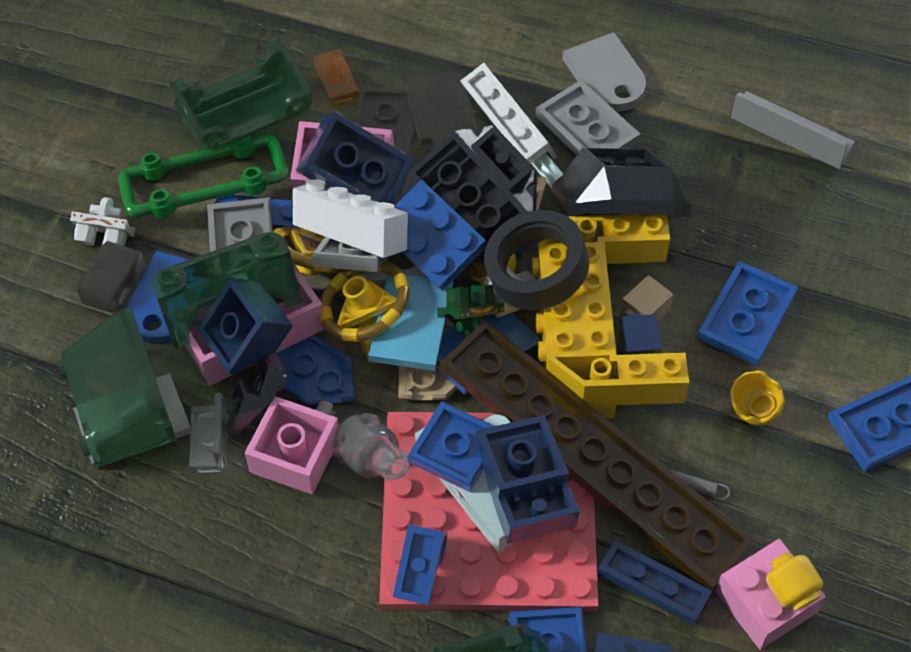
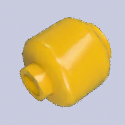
M786 552L770 562L773 569L767 574L766 582L782 607H793L795 611H798L821 597L818 591L823 587V581L807 556L798 555L792 557L790 552Z

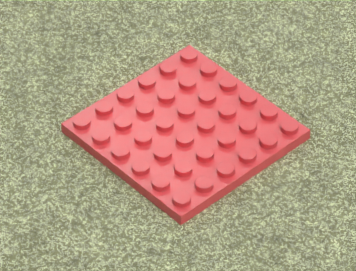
M434 412L387 413L380 609L528 611L582 607V612H597L598 587L593 495L568 476L567 482L580 511L577 526L513 542L508 548L498 553L437 476L407 462V455L416 443L415 433L426 427ZM466 412L481 420L496 415L494 413ZM408 524L447 532L446 548L442 563L438 567L430 605L393 597Z

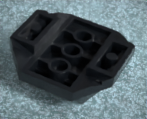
M495 125L486 126L483 129L457 130L407 172L402 191L403 198L422 179L488 243L493 233L503 223L519 214L536 210L537 171ZM478 195L473 202L467 203L469 197ZM485 249L472 262L484 263Z
M582 147L566 172L552 184L551 197L569 216L667 214V217H691L692 204L685 199L672 168L648 149Z

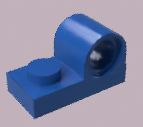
M408 524L393 593L394 598L430 605L438 567L442 563L446 548L447 532Z

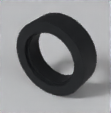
M550 210L529 211L509 219L493 233L487 243L484 254L485 268L497 294L506 303L525 310L546 309L567 300L583 284L588 274L590 262L584 239L576 223L564 214ZM545 238L554 239L563 243L568 248L567 256L562 266L548 277L536 281H520L507 273V264L512 254L528 242Z

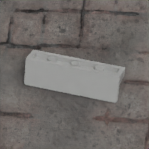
M746 91L745 94L738 93L735 97L731 115L732 119L833 167L840 169L854 146L855 141Z

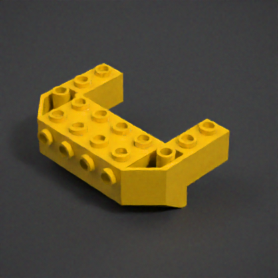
M667 214L569 216L580 229L589 254V270L583 284L571 297L553 307L540 309V313H536L537 333H542V341L538 342L539 362H544L546 370L607 419L614 418L616 405L685 403L689 387L686 353L616 355L607 264L666 262L670 243ZM543 239L538 244V257H532V277H537L540 280L556 272L564 263L568 248L557 240Z

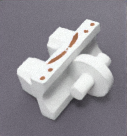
M102 198L100 205L91 204L89 210L91 214L72 211L70 221L76 225L74 241L80 245L94 246L97 232L105 233L103 241L105 248L122 251L127 237H134L135 228L129 226L127 220L118 219L122 217L123 210L114 208L112 198Z

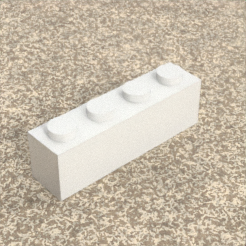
M308 180L306 185L293 188V225L382 258L407 250L408 212L394 208V205L391 203L372 201L371 197L367 195H354L343 187L325 185L323 180Z

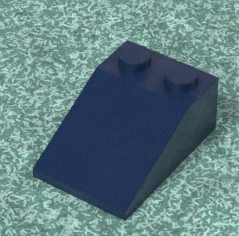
M333 111L323 117L295 171L310 180H323L325 185L346 188L349 193L354 195H367L371 197L372 201L393 204L415 159Z

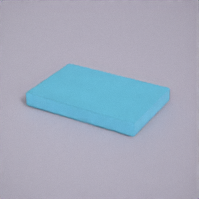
M388 275L384 290L396 298L397 289L394 279ZM406 275L410 287L407 306L401 318L390 329L372 339L369 362L436 371L447 317H437V307L447 306L446 289L453 288V281L441 291L427 277ZM386 311V312H384V313L378 315L377 322H378L388 311Z

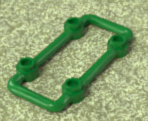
M238 131L231 136L230 143L166 159H163L157 153H147L142 157L140 165L126 168L120 172L118 183L124 210L128 215L141 217L152 214L157 218H165L172 215L178 207L243 191L248 195L261 194L267 189V185L285 180L289 174V169L280 143L275 136L267 134L252 138L248 132ZM269 148L276 171L264 173L258 167H249L243 171V175L239 180L174 196L167 190L159 189L152 192L149 202L136 205L131 179L144 177L147 180H157L162 178L168 170L230 155L243 159L253 155L255 149Z

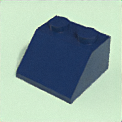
M230 277L197 329L227 373L235 374L276 352L293 325L261 282Z

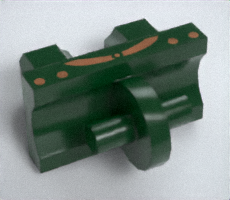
M493 284L471 285V303H469V287L447 288V306L437 307V317L453 316L455 319H460V322L456 324V329L462 332L466 338L486 320L482 316L505 312L504 302H494Z

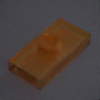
M340 49L312 56L313 64L331 105L359 97V90Z

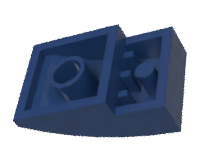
M545 415L476 431L489 490L507 544L577 526L580 511L567 482L569 472Z

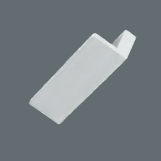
M485 63L461 80L463 86L492 123L530 164L546 152L549 153L553 160L557 158L548 141Z

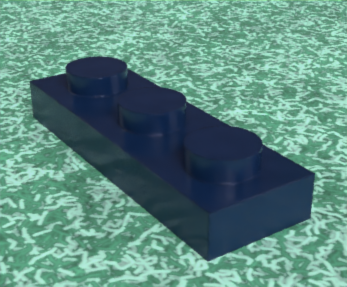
M617 540L613 541L597 571L598 575L693 626L696 624L712 593V590Z

